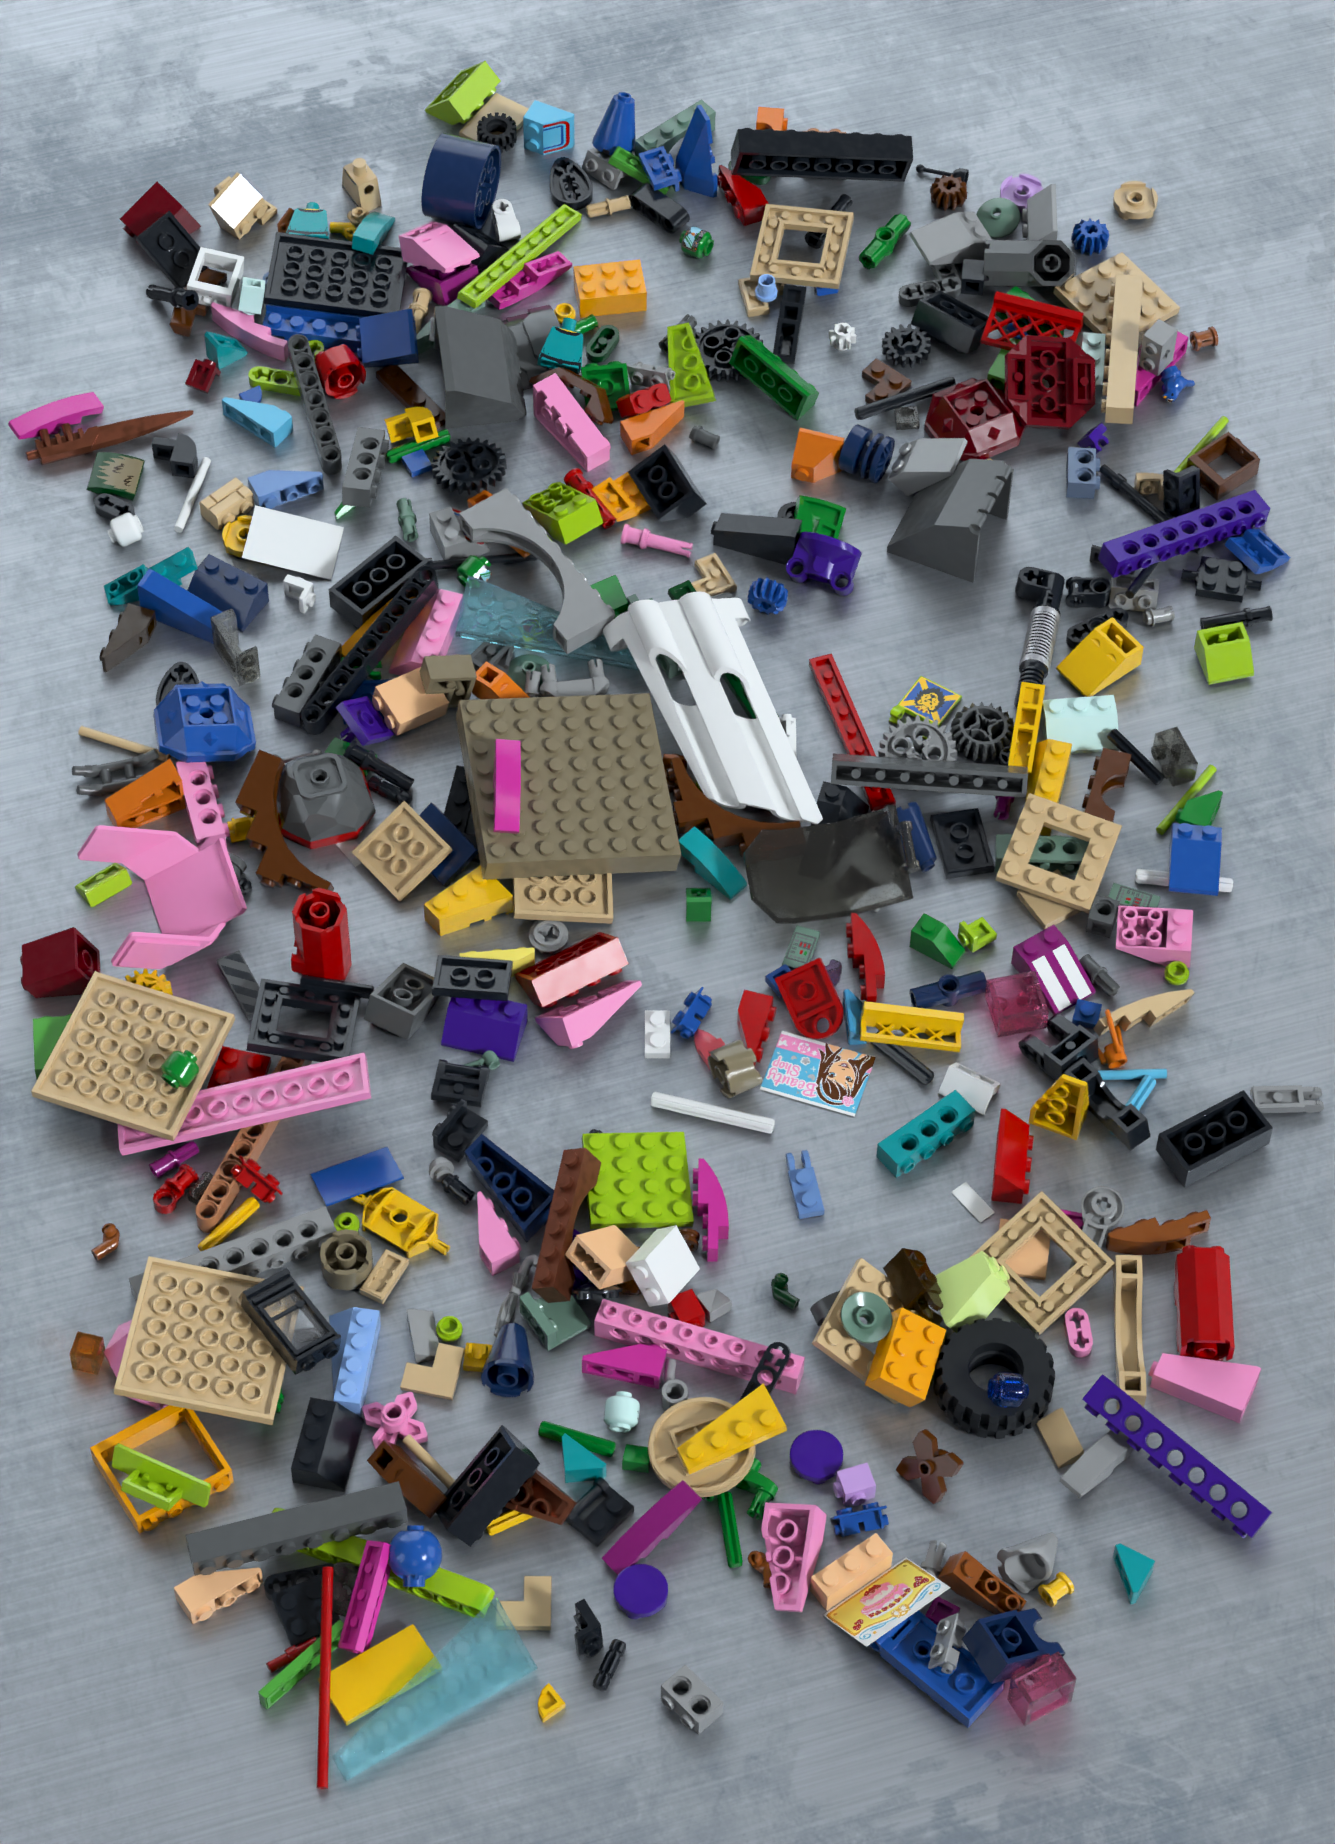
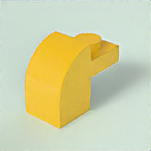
M425 407L404 409L405 413L384 419L391 443L414 437L416 443L439 437L434 417L431 411Z

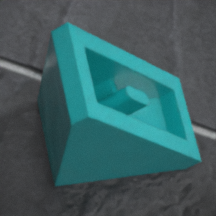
M208 331L204 334L206 355L209 360L217 364L216 367L219 370L248 354V351L236 338Z
M565 1433L562 1436L565 1483L595 1481L598 1477L604 1479L606 1477V1463Z
M1121 1543L1116 1544L1113 1558L1130 1605L1135 1604L1153 1573L1155 1560Z

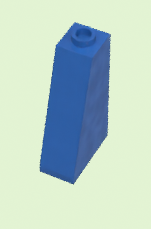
M148 569L138 583L140 607L155 610L156 621L214 645L217 644L221 637L223 638L226 635L228 624L224 612L154 570Z

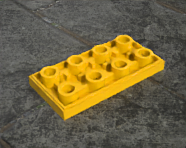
M414 1624L333 1669L331 1671L330 1702L345 1725L348 1726L442 1671V1667Z

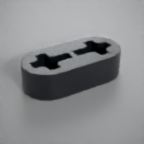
M102 493L94 500L96 513L110 521L120 516V514L131 513L133 516L135 515L133 505L111 494Z

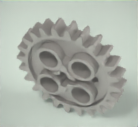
M919 715L916 716L915 721H911L910 717L907 716L905 724L897 720V728L890 725V733L884 732V740H880L879 747L882 749L878 750L879 757L921 759L919 754L922 753V760H932L929 758L930 755H938L940 758L935 761L956 762L954 758L957 757V750L954 749L956 741L951 740L952 733L945 734V725L938 728V720H935L932 724L929 723L928 716L924 722L920 721ZM918 736H925V737H927V739L924 740V741H921V740H918L917 737H918ZM906 737H910L912 743ZM901 746L905 747L906 750L901 752L897 751L896 748Z

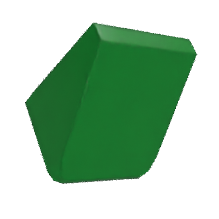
M626 1444L622 1459V1470L649 1473L650 1459L648 1447Z

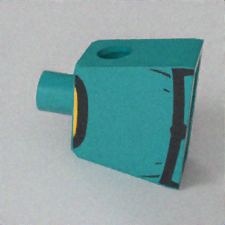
M315 202L307 203L306 208L295 209L286 233L329 239L327 211L319 209V205Z
M563 318L561 328L552 326L539 355L537 365L551 369L558 367L566 368L579 375L582 367L583 334L575 332L576 320Z

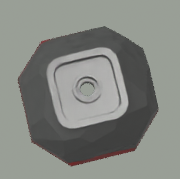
M319 753L299 757L289 761L284 767L277 795L278 822L283 837L309 849L354 840L359 837L376 813L363 770L343 755Z

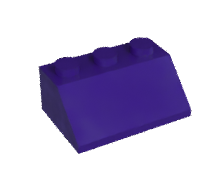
M451 997L447 1008L441 1046L481 1055L490 1050L495 1052L499 1059L514 1062L528 1022L527 1004L509 1000L496 1001Z

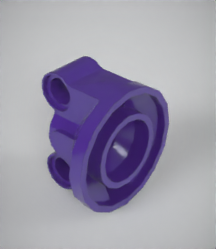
M801 532L793 557L786 564V571L791 580L796 583L805 582L810 578L831 585L839 596H847L854 589L853 578L862 552L846 542L827 535ZM803 566V571L800 574L795 575L792 573L794 567ZM840 579H847L848 583L845 587L839 588L836 586Z

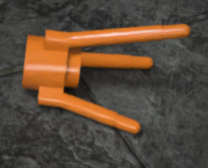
M1106 1009L1105 1014L1113 1043L1104 1047V1053L1098 1047V1054L1101 1065L1107 1063L1110 1069H1115L1125 1065L1128 1060L1124 1051L1120 1025L1118 1024L1114 1027L1110 1010Z

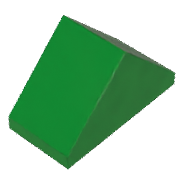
M686 888V922H711V888Z

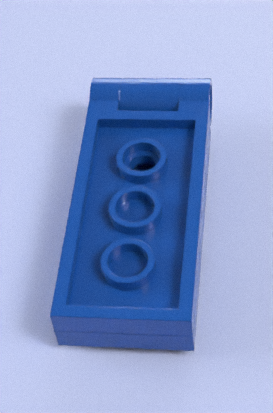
M919 1610L870 1644V1647L879 1652L884 1660L967 1728L1004 1690L1005 1681L991 1684L972 1654L963 1646L959 1649L952 1646L960 1654L957 1667L951 1674L942 1672V1667L940 1666L929 1669L930 1650L936 1639L937 1625ZM924 1652L927 1655H920L919 1653Z

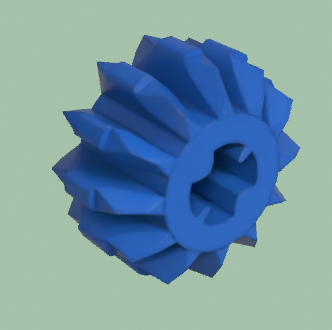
M1091 218L1088 221L1081 219L1079 224H1075L1071 236L1075 250H1081V254L1088 252L1090 256L1093 252L1100 254L1102 250H1105L1109 240V230H1107L1106 224H1100L1099 219L1092 221Z
M766 577L765 580L758 578L757 581H753L752 585H750L748 603L752 605L753 609H758L760 613L766 612L767 615L770 613L778 614L779 611H783L788 597V590L784 588V584L777 583L776 580H770Z

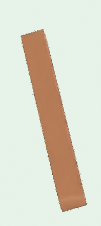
M281 1057L273 1073L311 1065L312 1061ZM280 1120L240 1129L196 1206L197 1225L202 1232L211 1233L223 1222L243 1186L233 1177H228V1175L232 1174L231 1169L236 1164L239 1166L242 1164L239 1155L247 1154L242 1157L246 1160L252 1158L257 1162ZM206 1215H212L210 1218H204Z

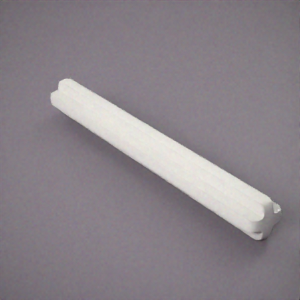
M653 1092L651 1097V1106L769 1134L774 1130L775 1120L772 1118L659 1092Z

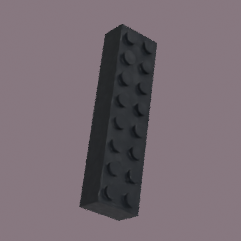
M743 128L737 130L730 152L732 175L904 182L913 162L912 136H904L903 134L883 135L881 133L861 134L859 132L839 133L837 131L827 133L814 130L803 132Z

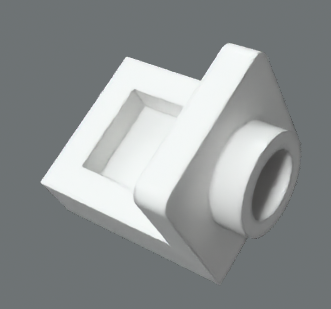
M287 574L283 581L285 596L299 600L300 612L305 614L308 607H312L316 599L313 583L301 577Z

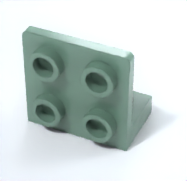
M529 1292L519 1297L521 1315L547 1351L591 1327L590 1319L572 1295L570 1301L547 1303L542 1297L533 1299Z

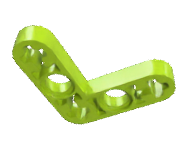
M311 340L308 342L311 352L313 353L316 350L314 353V362H316L315 356L319 352L325 351L324 345L321 341ZM256 366L250 369L248 374L249 383L253 388L259 385L261 390L300 396L293 371ZM280 378L287 380L284 384H277L275 381Z

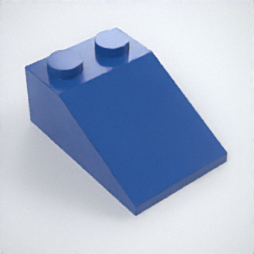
M1188 823L1172 824L1169 845V891L1218 896L1222 846L1221 827L1190 825Z

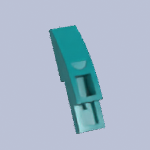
M186 547L150 568L142 564L104 585L108 604L114 606L139 601L137 585L148 569L154 570L179 586L182 585L181 578L198 569L193 551Z

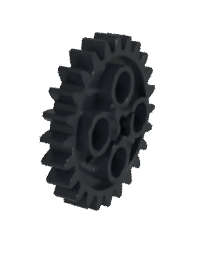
M729 319L726 320L725 324L717 320L716 326L709 323L708 329L701 327V333L696 332L695 339L708 372V377L711 378L715 375L717 376V381L725 377L726 382H729L730 377L738 381V376L740 375L746 379L729 362L737 341L741 336L751 335L763 343V340L760 339V334H754L753 327L747 330L746 323L738 326V321L736 320L734 324H730Z
M468 437L466 442H463L461 439H458L457 444L450 441V447L443 445L442 451H436V456L432 457L433 463H431L436 484H442V489L449 487L451 493L458 490L459 495L463 491H467L468 495H470L473 490L480 494V489L482 488L489 491V485L496 487V481H502V476L506 475L505 453H502L501 448H496L495 443L489 445L488 440L481 443L479 438L471 441L470 437ZM465 455H467V458H468V460H469V465H468L467 460H465ZM469 466H470L471 472H473V477H471V474H470V471H469Z

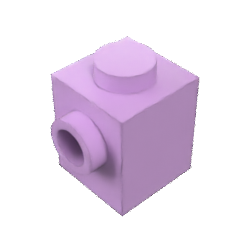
M868 1463L837 1471L833 1489L836 1497L842 1499L844 1507L849 1505L858 1506L869 1499L875 1498L876 1484Z

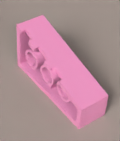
M556 373L533 385L534 416L587 472L610 460L611 446L609 441L603 437Z

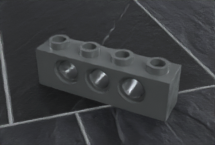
M357 428L342 485V505L370 508L372 498L376 499L378 489L376 483L380 484V468H384L385 455L383 454L387 453L389 449V440L385 439V430Z
M315 634L311 642H307L301 659L296 660L290 677L285 678L280 694H276L272 701L275 719L300 728L302 727L301 712L341 661V643Z

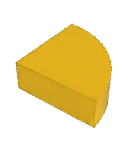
M549 1683L542 1689L538 1699V1713L543 1723L566 1707L565 1702Z

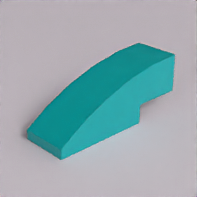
M375 211L368 214L353 234L352 249L373 255L377 246L382 245L395 222V217Z
M695 826L678 840L681 855L695 866V872L731 900L747 886L746 880L732 862Z

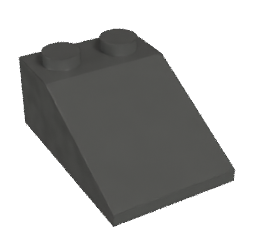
M402 963L370 994L364 1019L377 1027L394 1033L397 1037L408 1040L420 1028L440 997L432 996L434 977Z

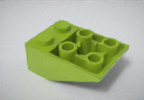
M561 482L550 484L547 489L540 493L532 494L529 499L522 502L525 509L531 512L532 516L553 539L565 545L603 524L596 499Z

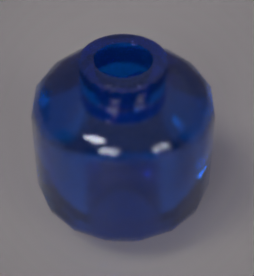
M998 1372L988 1381L987 1395L995 1406L1017 1408L1022 1405L1024 1399H1027L1029 1386L1028 1383L1024 1382V1378L1019 1373Z

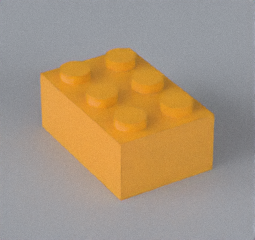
M640 259L573 266L574 290L580 318L588 317L590 314L603 316L647 311V291Z
M901 1307L891 1312V1329L882 1340L878 1341L865 1386L910 1408L926 1399L946 1329Z

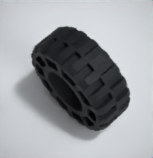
M993 1318L986 1321L985 1319L974 1320V1323L971 1325L966 1323L960 1326L957 1334L955 1332L951 1333L946 1338L945 1345L941 1346L935 1366L934 1393L938 1396L937 1403L940 1409L946 1410V1417L954 1424L957 1422L960 1425V1429L967 1433H970V1431L974 1432L978 1437L982 1438L995 1436V1439H1003L1006 1435L1012 1434V1436L1022 1434L1024 1428L1031 1429L1037 1424L1038 1418L1045 1415L1048 1403L1051 1402L1054 1387V1361L1052 1355L1049 1352L1046 1353V1344L1042 1339H1037L1035 1333L1026 1327L1024 1329L1017 1322L1002 1321L1001 1318ZM996 1364L1009 1369L1017 1377L1019 1383L1014 1388L1005 1392H990L977 1386L969 1374L979 1366Z

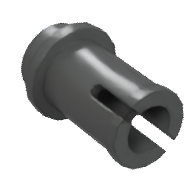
M700 425L698 427L694 426L689 435L692 442H699L713 450L720 441V436L704 430Z

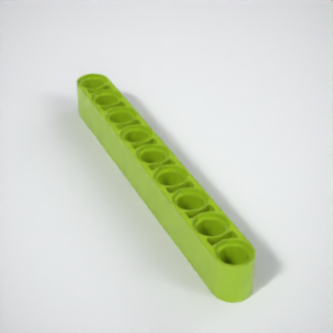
M274 1508L272 1513L282 1511L285 1509ZM351 1536L344 1541H331L323 1543L317 1548L307 1547L296 1551L327 1563L337 1564L340 1568L358 1574L367 1540ZM440 1567L433 1576L425 1580V1587H403V1579L396 1576L392 1570L387 1585L476 1619H483L495 1595L494 1590L489 1586Z

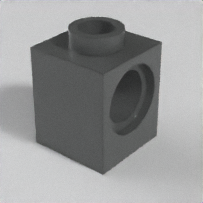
M1095 895L1087 921L1086 932L1110 938L1117 918L1120 901L1107 896Z

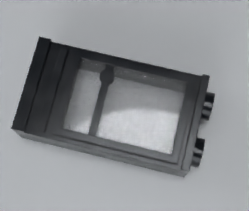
M287 1268L243 1291L241 1307L295 1375L302 1371L311 1370L321 1360L325 1358L330 1359L338 1353L341 1335L335 1332L292 1278Z

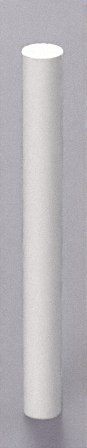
M203 457L174 526L176 532H183L211 463L208 457Z

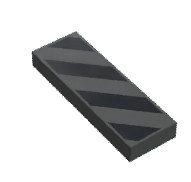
M236 951L216 961L234 997L249 1021L253 1019L259 985L240 951Z

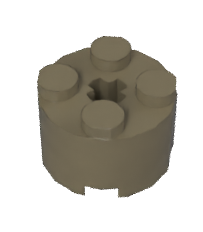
M741 1040L733 1041L709 1052L711 1056L708 1057V1064L713 1079L718 1078L719 1082L723 1085L724 1088L719 1090L726 1098L730 1099L762 1084L761 1075L754 1066L756 1056L751 1048H745Z
M345 1229L332 1233V1237L321 1244V1270L328 1286L332 1289L340 1290L361 1288L374 1267L373 1253L369 1240L360 1236L359 1232L355 1230Z

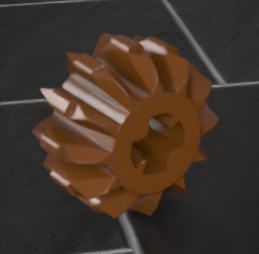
M943 174L941 178H935L934 183L930 187L932 203H936L937 208L944 207L945 211L947 208H951L954 211L956 207H962L967 199L966 182H962L961 177L954 178L953 174L950 177Z

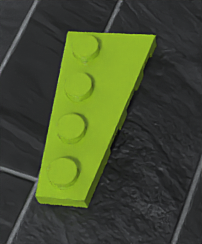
M684 323L668 326L669 368L675 371V378L669 381L672 399L670 403L683 400L684 407L716 401L691 325Z

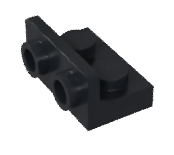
M1191 466L1177 473L1169 469L1163 471V508L1165 513L1178 517L1200 509V468Z
M461 1099L457 1105H453L449 1109L447 1118L442 1124L438 1123L432 1132L433 1146L438 1151L460 1162L465 1155L466 1149L488 1127V1120L467 1109V1101Z
M585 1599L575 1603L576 1615L573 1616L577 1624L575 1627L577 1633L574 1635L576 1653L580 1660L584 1657L590 1658L595 1656L603 1647L601 1624Z

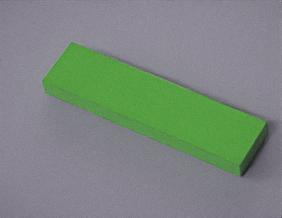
M341 1620L332 1626L331 1653L338 1648L344 1625ZM321 1637L258 1691L260 1704L266 1710L320 1664Z

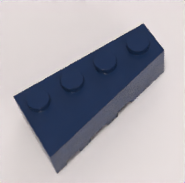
M481 1134L465 1151L467 1164L527 1243L547 1222L554 1190Z

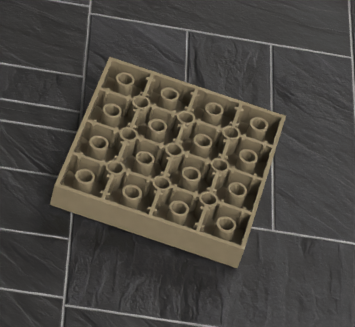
M650 693L459 700L456 722L483 879L677 870L681 851ZM495 739L520 741L521 796L520 828L518 834L493 832Z

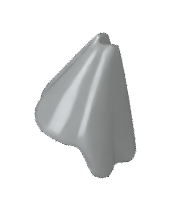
M1053 1532L999 1550L997 1559L1002 1564L998 1566V1571L1003 1580L1014 1584L1021 1593H1029L1043 1581L1048 1580L1053 1571L1058 1538Z

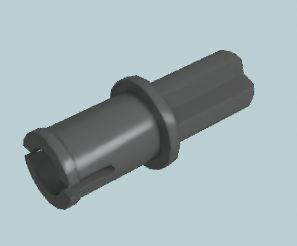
M1089 954L1084 955L1079 962L1086 974L1091 978L1090 981L1093 984H1097L1108 996L1116 995L1120 986L1107 974V969L1101 967Z

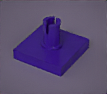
M368 696L342 701L336 707L348 725L340 733L341 738L347 735L343 741L351 743L352 740L358 739L362 746L387 741L394 735Z

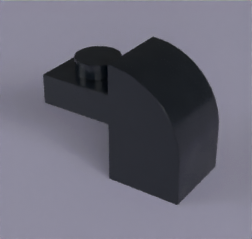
M178 433L176 440L153 437V458L170 461L172 476L194 479L198 468L195 442L189 436Z

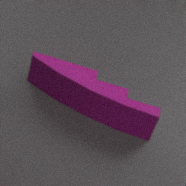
M682 1480L641 1516L608 1550L602 1559L617 1575L623 1569L635 1565L640 1558H646L663 1538L668 1539L699 1504L702 1498Z

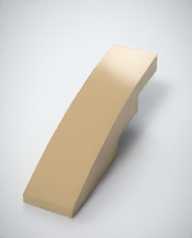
M1187 989L1166 992L1120 1007L1111 1013L1114 1027L1119 1024L1125 1032L1142 1020H1145L1149 1027L1188 1003L1194 995V991ZM1106 1016L1099 1019L1093 1028L1099 1037L1109 1031Z

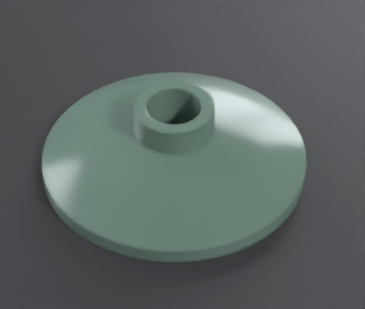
M993 198L986 201L980 206L976 214L991 238H1002L1010 235L1020 222L1018 207L1014 202L1006 198Z
M521 655L511 661L507 675L525 691L526 671H531V674H533V671L541 672L540 667L547 664V671L549 672L550 663L538 655ZM542 675L540 676V686L543 684Z
M857 1292L848 1297L841 1308V1322L845 1331L853 1339L862 1343H875L882 1340L890 1331L892 1314L887 1303L878 1295L871 1292ZM860 1317H864L867 1324L862 1323Z

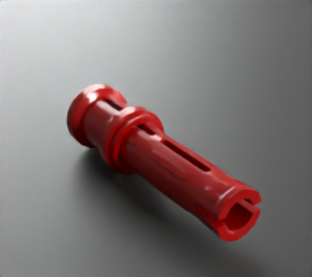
M575 468L569 471L564 477V483L596 499L603 520V528L607 529L613 526L616 518L592 490L593 484L586 481L582 470Z

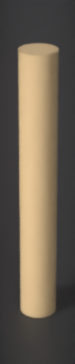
M410 1434L402 1440L405 1446L449 1489L455 1480Z

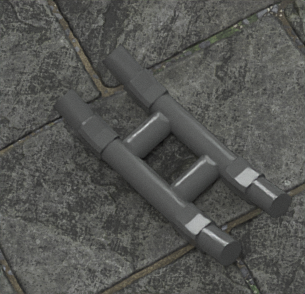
M153 749L145 754L142 753L130 759L101 765L73 766V776L97 777L100 775L102 784L77 785V794L102 796L105 793L121 790L143 776L139 775L136 777L134 767H143L159 758L156 749ZM125 771V780L112 782L110 772Z

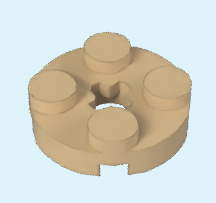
M1128 181L1121 184V188L1115 190L1113 197V206L1118 212L1119 217L1124 220L1151 218L1158 202L1156 191L1153 188L1150 190L1146 187V183L1140 181ZM1136 198L1139 202H1133L1132 199Z

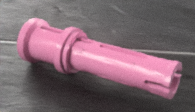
M629 524L624 525L621 536V544L630 543L638 545L640 549L651 547L688 558L691 552L682 548L692 550L693 543L651 534V531L647 528L640 530L630 527Z

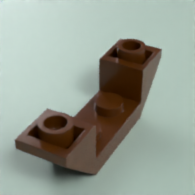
M561 367L531 377L529 382L536 384L556 373L565 386L570 388L575 386L581 389L580 394L590 398L585 413L591 416V421L602 425L603 422L613 423L614 419L606 390L569 369Z

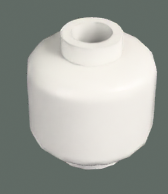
M125 513L110 521L111 529L107 530L113 543L118 542L122 547L139 541L142 538L141 533L144 532L138 516H133L131 513Z

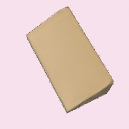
M1059 1408L1037 1421L1036 1425L1058 1469L1075 1463L1084 1454V1450L1063 1408Z

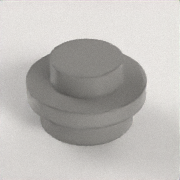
M444 1157L436 1158L429 1165V1175L436 1182H441L449 1174L453 1175L454 1173L452 1162Z

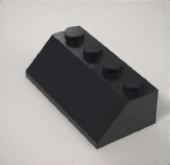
M501 1425L445 1492L444 1495L447 1497V1500L437 1510L436 1514L447 1531L471 1547L475 1541L483 1536L488 1525L500 1516L503 1507L508 1501L516 1497L524 1482L535 1474L540 1464L539 1461L520 1440Z

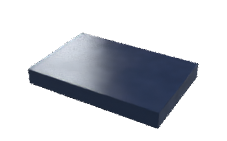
M431 802L419 816L453 849L431 872L443 886L448 887L479 852L444 813Z

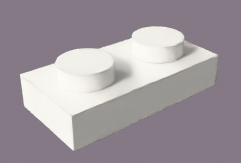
M645 1010V1058H670V1010Z

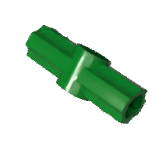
M901 213L895 214L885 226L876 230L875 238L859 255V261L863 264V267L869 270L875 268L885 256H889L894 252L896 243L911 227V222L907 219V216Z

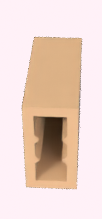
M421 667L375 687L372 698L373 705L376 710H380L387 727L392 729L396 736L446 715L449 701L443 693H425L420 675Z
M615 1225L576 1235L565 1255L600 1290L634 1280L626 1262L639 1248Z

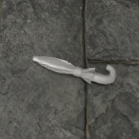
M528 1256L521 1264L519 1271L513 1272V1286L500 1307L494 1336L497 1337L501 1327L508 1324L512 1319L517 1305V1297H519L521 1289L530 1282L528 1277L532 1265L537 1267L539 1256Z

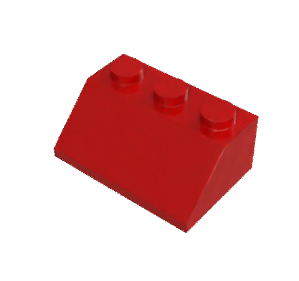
M1002 1108L997 1132L991 1201L1022 1204L1023 1194H1029L1030 1179H1025V1174L1031 1171L1032 1157H1027V1151H1032L1034 1136L1029 1135V1124L1007 1109Z

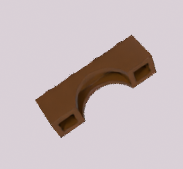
M1103 748L1101 757L1096 756L1093 766L1096 774L1095 776H1090L1087 788L1091 792L1090 795L1085 794L1082 804L1085 813L1114 823L1115 811L1106 805L1102 796L1109 790L1124 787L1132 754Z

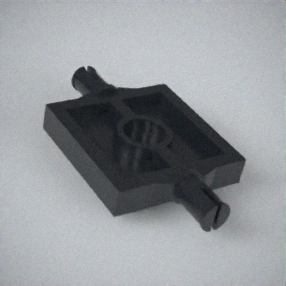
M1201 556L1200 566L1197 571L1183 569L1181 579L1195 581V596L1242 603L1243 594L1246 589L1260 591L1262 581L1248 579L1247 566L1243 562Z

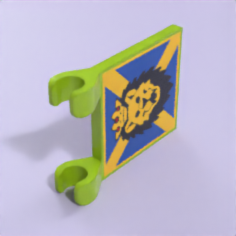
M920 676L898 705L891 709L889 721L897 725V720H901L904 713H907L915 718L919 715L920 720L923 722L928 716L929 723L931 724L938 720L939 728L961 701L962 696Z

